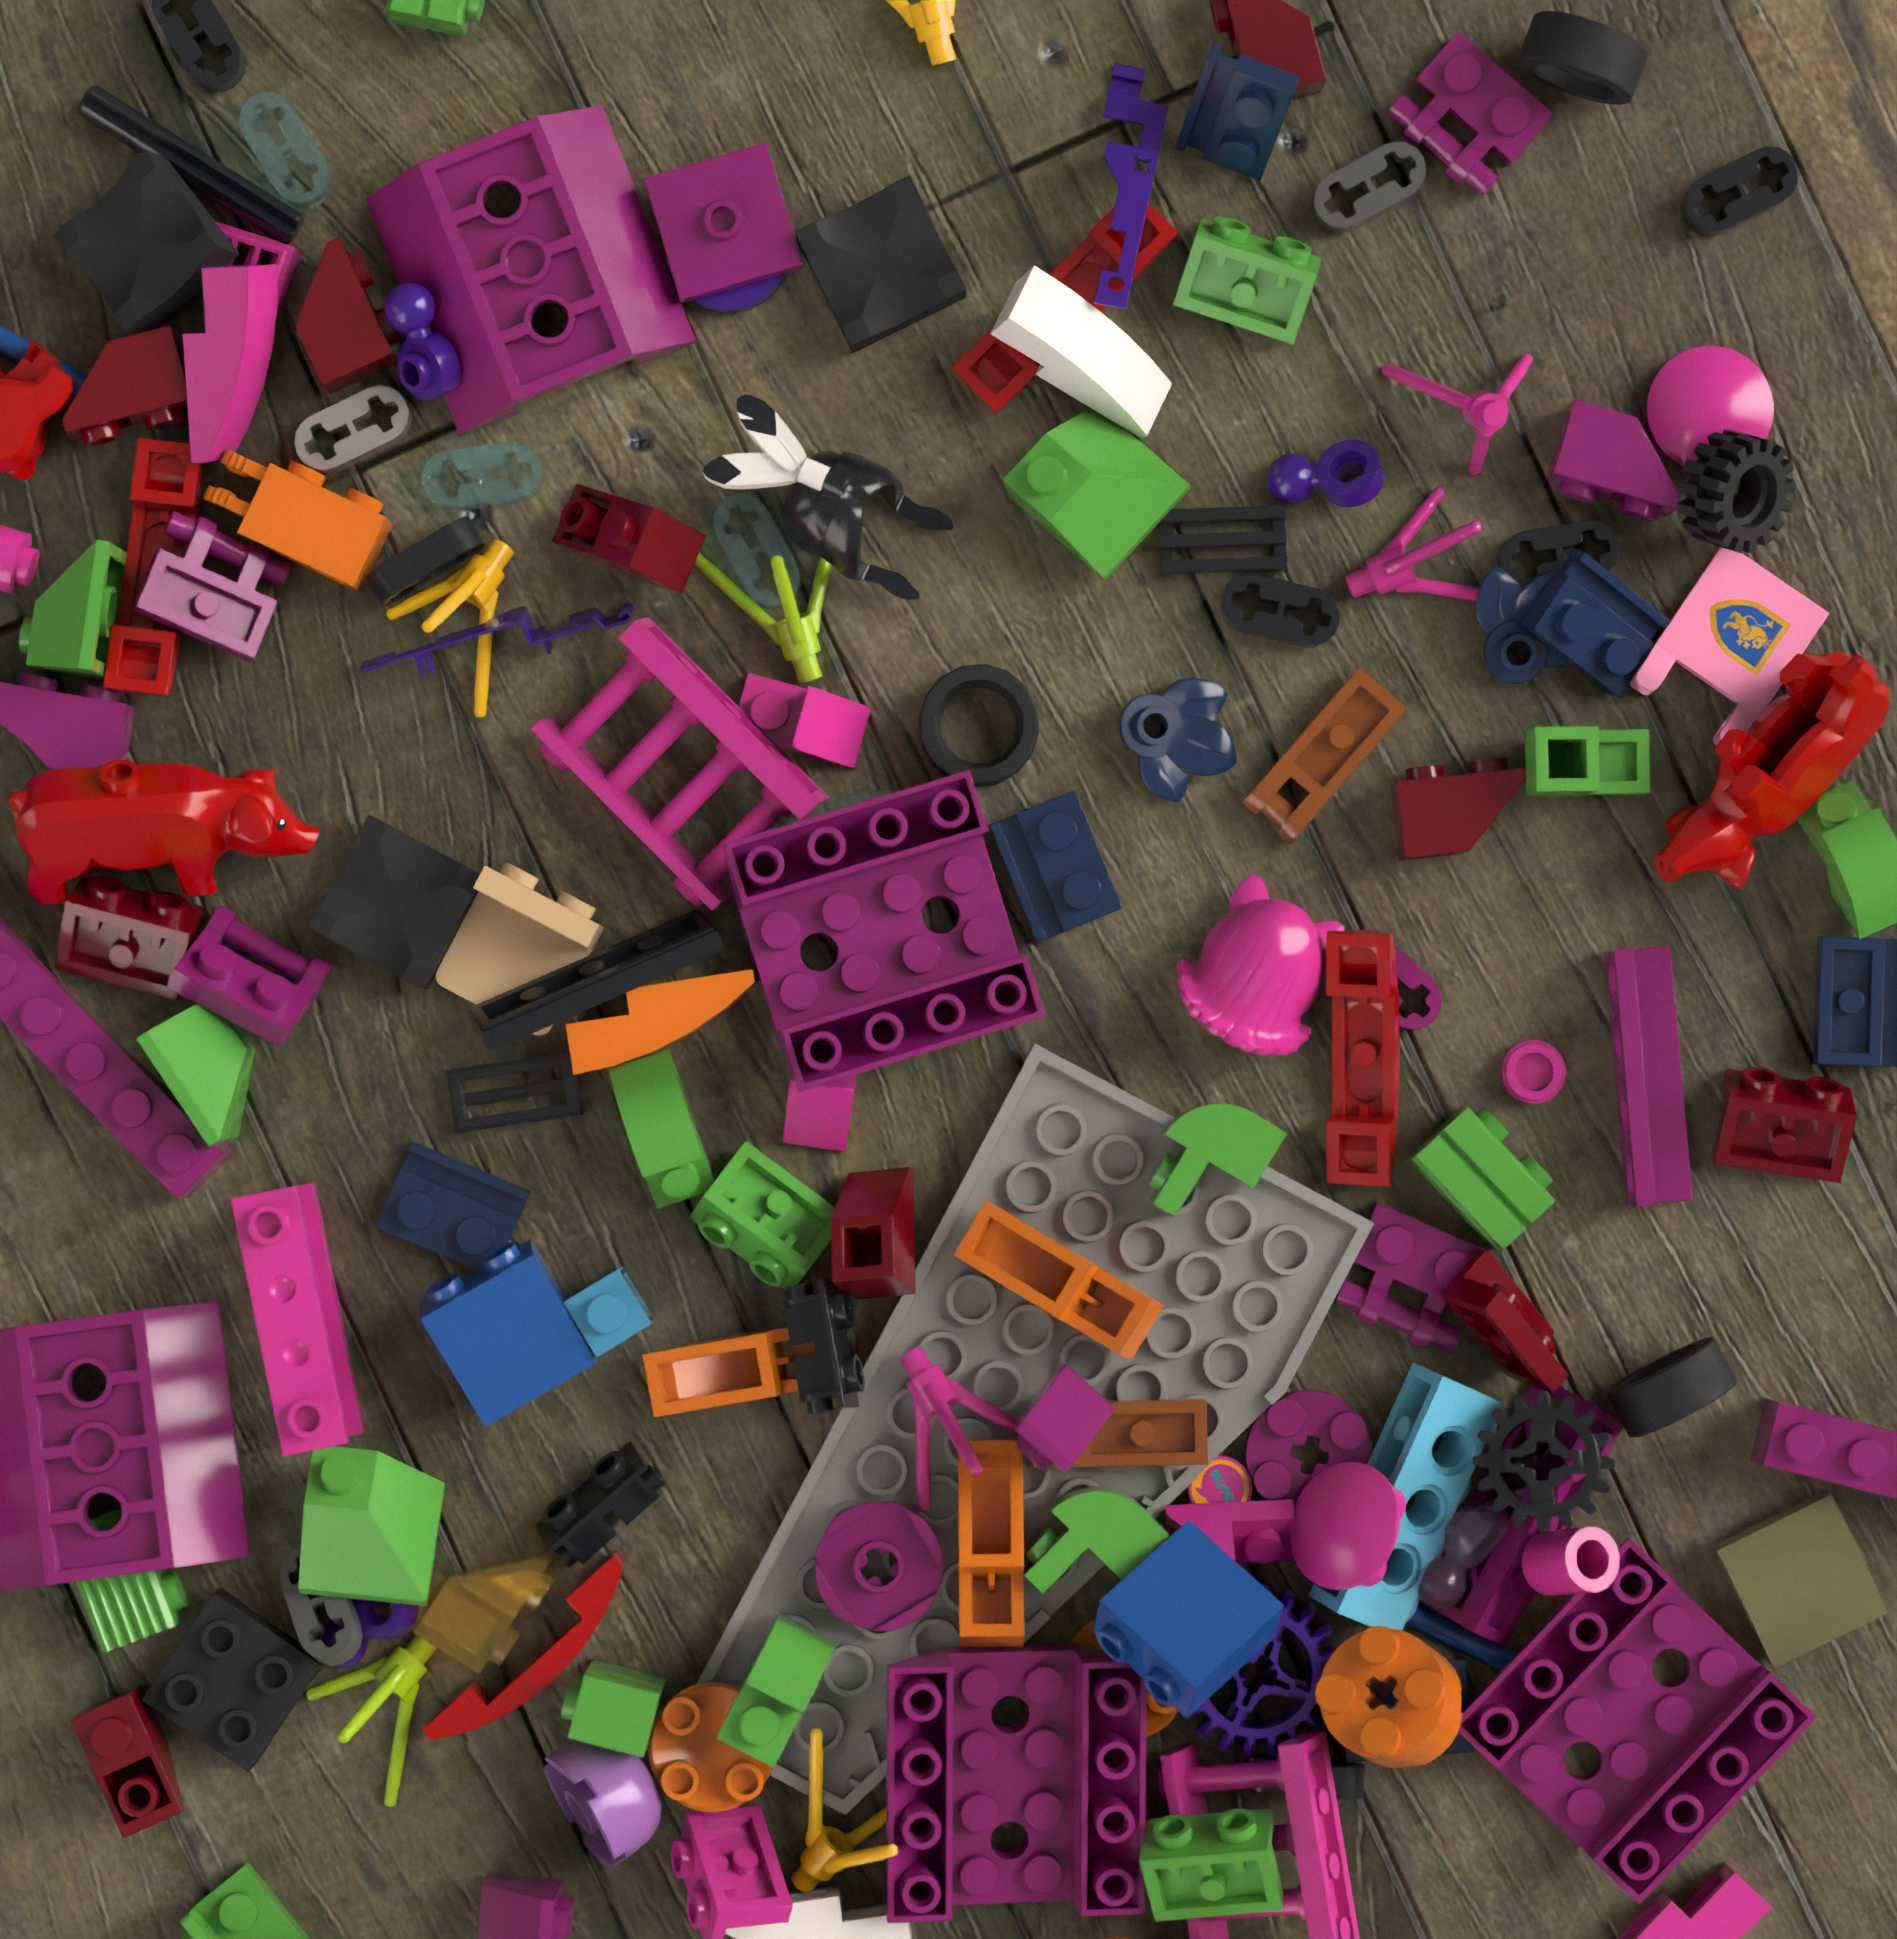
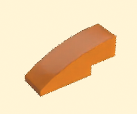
M750 969L640 986L626 992L629 1014L566 1024L573 1075L623 1065L656 1053L695 1033L729 1009L757 983L755 970Z
M988 1200L984 1202L953 1254L1042 1310L1132 1361L1164 1307L1161 1303Z
M782 1326L642 1354L653 1416L655 1418L776 1397L784 1393L799 1391L793 1358L816 1354L815 1344L811 1342L791 1346L788 1326Z
M968 1440L982 1465V1471L977 1475H973L958 1453L959 1648L1024 1647L1023 1453L1016 1447L1018 1445L1015 1442L1016 1440Z

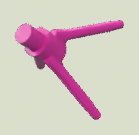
M1528 353L1523 354L1499 388L1494 392L1476 391L1469 396L1391 364H1385L1382 367V373L1401 384L1462 409L1466 423L1476 429V439L1469 465L1470 474L1476 476L1481 472L1494 431L1502 428L1508 419L1509 409L1507 402L1509 397L1528 371L1533 358Z
M1436 487L1397 536L1381 550V554L1367 559V567L1345 575L1352 596L1355 599L1374 590H1377L1382 595L1396 589L1397 592H1420L1475 601L1479 587L1417 578L1412 566L1479 533L1482 529L1480 522L1472 521L1406 553L1405 547L1445 496V491L1441 487Z
M917 1347L904 1354L899 1360L911 1379L906 1385L915 1399L912 1401L916 1422L917 1509L921 1512H926L930 1508V1419L936 1415L939 1417L960 1457L973 1475H977L982 1471V1465L952 1413L951 1406L960 1403L1016 1435L1020 1434L1015 1430L1014 1418L971 1394L953 1379L948 1380L940 1365L932 1366L922 1347Z

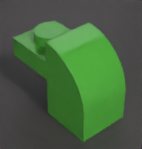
M1599 726L1533 727L1525 730L1526 795L1537 797H1577L1581 795L1649 794V729L1599 730Z
M1851 780L1823 793L1797 820L1826 865L1833 899L1859 939H1862L1897 923V840L1879 807L1872 810L1854 781Z
M667 1049L609 1069L616 1101L641 1175L646 1179L657 1209L706 1193L715 1181L714 1173L696 1129L688 1097L670 1050Z
M1210 1103L1196 1106L1183 1112L1162 1133L1181 1145L1183 1149L1178 1157L1167 1152L1153 1173L1148 1186L1157 1190L1152 1198L1151 1203L1176 1217L1208 1163L1254 1189L1287 1133L1255 1113L1236 1105Z
M1104 1486L1077 1488L1061 1495L1049 1505L1051 1511L1065 1526L1059 1533L1051 1526L1048 1527L1026 1549L1024 1555L1030 1562L1024 1567V1576L1043 1594L1089 1548L1123 1580L1161 1546L1170 1535L1147 1510L1129 1495Z
M778 1613L716 1738L774 1768L828 1665L835 1648V1642Z

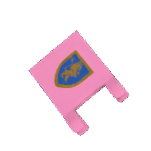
M1720 547L1656 641L1629 685L1640 694L1648 696L1661 685L1674 662L1684 667L1736 703V706L1713 736V742L1717 745L1730 729H1741L1748 732L1752 723L1769 705L1783 684L1780 681V671L1796 654H1803L1829 615V612L1744 554Z

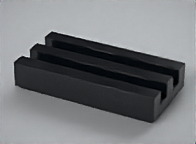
M1286 505L1171 509L1158 523L1160 575L1287 571ZM1272 521V531L1171 534V524ZM1273 545V556L1172 560V549Z
M570 1052L446 1070L455 1133L583 1115L578 1077L573 1075ZM562 1067L563 1079L463 1094L461 1081ZM565 1092L567 1104L468 1119L466 1116L465 1106Z

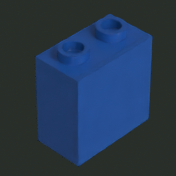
M531 1239L517 1247L514 1242H509L496 1248L481 1260L482 1267L461 1279L458 1274H453L440 1280L425 1292L426 1299L420 1302L421 1322L485 1427L597 1363L596 1356L563 1303L567 1300Z
M1188 1520L1100 1600L1093 1632L1096 1634L1097 1641L1104 1652L1113 1660L1119 1663L1125 1661L1143 1678L1147 1690L1159 1703L1167 1707L1173 1705L1184 1717L1188 1718L1275 1637L1284 1605L1194 1523Z

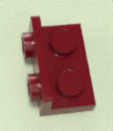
M95 876L92 878H81L65 901L54 969L178 1001L181 995L167 988L173 969L192 946L194 934L203 921L205 909L188 903L185 898L174 893L158 892L152 894L126 887L122 881L113 877Z
M1747 1067L1743 1071L1725 1070L1723 1078L1725 1100L1712 1151L1714 1164L1841 1183L1857 1118L1850 1088L1842 1086L1833 1079L1821 1076L1809 1077L1807 1080L1780 1077L1777 1073L1762 1067Z
M1483 1249L1477 1250L1440 1294L1509 1378L1554 1394L1569 1374L1553 1356L1557 1351L1555 1344L1551 1340L1554 1335L1553 1329L1493 1254Z

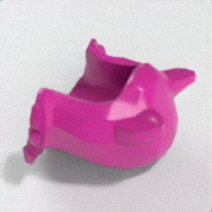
M1254 874L1249 875L1235 889L1230 901L1229 912L1219 919L1208 932L1197 963H1193L1187 956H1181L1176 964L1178 990L1188 1008L1190 1017L1196 1019L1203 1027L1207 1026L1208 1031L1213 1036L1221 1037L1225 1043L1247 1053L1253 1052L1260 1056L1270 1054L1275 1057L1287 1056L1289 1053L1298 1051L1299 1045L1307 1041L1311 1035V1027L1301 1023V1016L1309 1009L1318 996L1326 968V933L1329 930L1344 931V926L1338 921L1331 920L1314 924L1307 912L1296 904L1283 899L1269 900L1268 891L1262 879Z

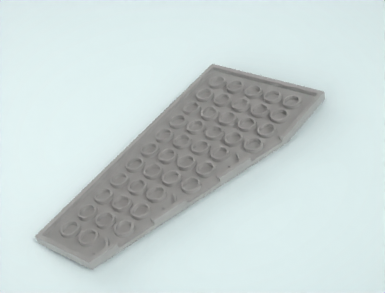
M1034 1044L915 1269L916 1294L901 1295L863 1367L865 1387L864 1391L857 1392L859 1407L842 1408L696 1684L720 1682L742 1688L749 1669L778 1613L835 1642V1648L828 1665L770 1776L809 1796L810 1731L813 1728H820L823 1732V1804L846 1815L887 1776V1665L939 1648L959 1647L958 1451L937 1415L930 1419V1508L926 1512L919 1511L917 1509L916 1422L912 1401L915 1399L906 1385L911 1379L899 1359L907 1352L917 1347H922L932 1366L940 1365L948 1380L953 1379L971 1394L1002 1410L1014 1419L1025 1408V1402H1029L1034 1398L1063 1363L1068 1365L1107 1400L1205 1398L1207 1400L1209 1465L1270 1405H1273L1285 1394L1374 1223L1268 1166L1253 1189L1210 1163L1207 1164L1178 1214L1174 1217L1151 1203L1157 1190L1148 1186V1182L1167 1152L1178 1157L1183 1149L1181 1145L1162 1134L1175 1117ZM986 1200L1164 1305L1132 1361L1114 1353L953 1255ZM960 1403L950 1407L968 1440H1017L1020 1435H1016L1008 1429L995 1424ZM1023 1454L1024 1552L1048 1527L1051 1526L1059 1533L1065 1526L1051 1511L1049 1505L1061 1495L1071 1490L1086 1486L1113 1488L1135 1499L1156 1518L1165 1509V1505H1169L1208 1465L1071 1467L1066 1473L1060 1468H1049L1047 1472H1044L1041 1468L1027 1467L1026 1456ZM890 1500L897 1501L919 1513L935 1531L943 1553L942 1582L931 1606L917 1620L896 1630L876 1631L874 1629L861 1628L855 1624L852 1625L837 1617L829 1609L816 1584L817 1546L827 1526L841 1512L861 1502ZM873 1548L865 1553L868 1563L861 1571L866 1579L877 1575L882 1583L890 1581L893 1578L890 1567L897 1562L895 1555L891 1551L887 1554H881L877 1548ZM1089 1548L1043 1594L1024 1576V1643L1105 1565ZM1024 1555L1025 1567L1030 1562V1560Z

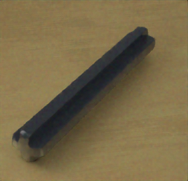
M93 85L81 99L77 111L82 118L139 154L143 150H147L168 159L185 183L277 241L288 245L300 232L304 222L300 212L103 88Z

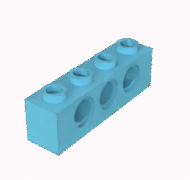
M1413 1362L1367 1465L1381 1472L1393 1487L1402 1492L1406 1504L1409 1498L1416 1492L1414 1504L1408 1511L1405 1508L1404 1515L1400 1519L1399 1534L1386 1564L1385 1575L1381 1581L1371 1587L1359 1585L1350 1589L1333 1590L1314 1583L1308 1596L1334 1612L1369 1627L1378 1625L1403 1630L1405 1623L1411 1619L1417 1609L1419 1592L1432 1563L1439 1558L1443 1551L1445 1534L1456 1509L1469 1493L1471 1476L1476 1467L1473 1464V1457L1481 1455L1484 1447L1487 1445L1477 1437L1479 1431L1496 1432L1497 1422L1492 1412L1495 1409L1501 1411L1504 1403ZM1442 1434L1440 1446L1432 1453V1447L1436 1438Z

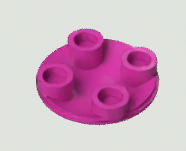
M1720 346L1695 347L1673 357L1659 370L1652 382L1647 398L1648 425L1661 454L1668 461L1683 467L1687 460L1694 462L1698 460L1693 450L1700 442L1709 445L1708 435L1714 432L1723 434V430H1734L1767 439L1773 422V396L1764 374L1746 356L1732 349Z
M1342 1462L1322 1470L1305 1486L1294 1506L1296 1521L1290 1528L1289 1535L1291 1551L1299 1569L1309 1580L1328 1589L1344 1590L1359 1585L1363 1587L1376 1585L1385 1575L1386 1562L1397 1541L1400 1519L1404 1515L1406 1508L1404 1495L1399 1489L1393 1487L1381 1472L1364 1463Z

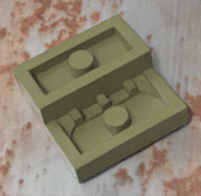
M1827 1489L1713 1545L1734 1596L1744 1608L1762 1652L1773 1669L1888 1613L1864 1558L1835 1500Z

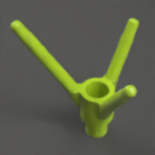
M699 552L694 565L764 629L775 645H780L784 660L792 661L798 683L820 678L822 673L816 653L821 651L817 633L820 632L821 609L831 564L820 557L807 612L799 614L784 560L779 555L771 558L774 580L785 615L784 619L775 621Z
M421 1630L405 1649L398 1646L388 1658L383 1657L367 1667L331 1679L306 1691L307 1699L313 1701L373 1679L381 1683L340 1730L337 1738L341 1743L348 1742L391 1693L400 1699L386 1780L384 1804L387 1807H394L397 1803L413 1705L420 1687L417 1682L428 1671L424 1664L439 1647L431 1637Z

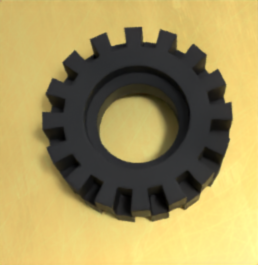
M1723 430V434L1714 432L1707 436L1709 445L1700 442L1693 451L1697 455L1698 460L1696 462L1687 460L1682 469L1690 473L1688 482L1679 481L1677 492L1686 494V499L1677 503L1678 513L1687 515L1681 523L1685 530L1692 532L1691 537L1698 541L1742 553V551L1751 553L1757 551V544L1766 546L1772 541L1769 529L1780 532L1785 524L1779 518L1781 510L1790 513L1793 502L1785 500L1786 492L1795 491V480L1786 477L1787 474L1794 470L1791 460L1784 459L1787 454L1786 450L1782 446L1775 445L1776 442L1734 430ZM1740 479L1739 490L1732 504L1734 490Z

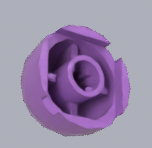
M575 1740L545 1758V1761L549 1763L544 1766L545 1775L558 1804L570 1824L577 1819L583 1829L591 1835L584 1839L583 1843L602 1864L613 1868L633 1855L652 1837L661 1820L662 1799L657 1788L659 1783L651 1769L648 1750H646L644 1757L641 1758Z

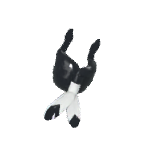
M746 394L740 396L737 399L736 405L739 422L763 453L722 455L710 461L704 467L703 474L705 479L725 489H755L789 485L784 499L782 519L787 534L798 542V547L813 557L816 554L848 579L877 583L900 599H919V592L904 576L876 565L866 564L861 560L863 515L859 500L879 492L895 511L927 530H952L953 523L950 518L935 508L922 507L914 503L904 495L902 483L889 469L867 460L861 455L844 451L842 454L825 451L818 452L806 459L803 447L774 409L765 401Z

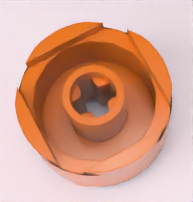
M1377 1625L1350 1637L1331 1655L1325 1665L1321 1679L1316 1685V1701L1320 1706L1323 1720L1331 1734L1343 1746L1378 1766L1403 1768L1428 1764L1447 1750L1461 1727L1463 1715L1461 1712L1462 1688L1456 1670L1435 1649L1414 1635L1402 1630ZM1394 1689L1393 1693L1399 1701L1390 1709L1387 1707L1385 1697L1390 1690Z

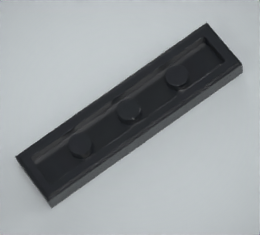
M695 909L474 1005L467 1010L474 1031L488 1051L491 1052L725 950L718 929L700 909Z

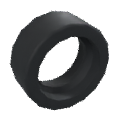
M1541 11L1533 16L1518 56L1519 66L1530 76L1558 90L1586 100L1604 104L1623 105L1631 102L1647 60V50L1638 41L1623 32L1600 22L1559 11Z
M988 664L961 666L940 677L925 695L919 715L921 746L931 765L945 777L970 770L975 787L997 785L1016 775L1032 756L1040 731L1037 705L1027 686L1009 671ZM984 688L997 692L1009 702L1016 716L1017 731L1013 744L1004 755L991 762L975 764L960 759L949 750L942 737L941 720L946 706L956 695L968 689Z
M1709 1337L1672 1351L1633 1372L1610 1388L1607 1397L1629 1437L1638 1438L1665 1428L1711 1404L1736 1386L1737 1378L1716 1339Z

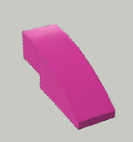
M277 264L201 268L206 332L183 334L191 463L221 460L226 449L236 452L251 423L264 388L273 350L278 307Z
M1724 1862L1681 1908L1667 1894L1661 1891L1616 1939H1739L1764 1917L1772 1907Z

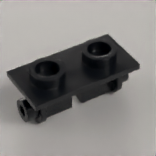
M825 1278L817 1279L819 1290L817 1294H814L812 1283L787 1287L789 1299L783 1301L791 1346L811 1342L815 1344L816 1354L793 1358L800 1403H807L809 1415L833 1411L832 1398L836 1397L839 1407H859L857 1392L864 1391L865 1387L864 1372L860 1358L857 1353L850 1354L846 1329L852 1328L854 1324L850 1297L843 1290L839 1291V1287L831 1279Z
M630 1441L620 1451H612L602 1457L593 1467L590 1477L571 1494L566 1493L553 1500L544 1511L542 1520L535 1526L546 1549L551 1554L555 1552L568 1568L572 1567L577 1561L585 1564L597 1551L617 1535L615 1529L603 1517L612 1510L627 1526L648 1506L661 1497L658 1490L666 1482L650 1464L646 1466L636 1446Z

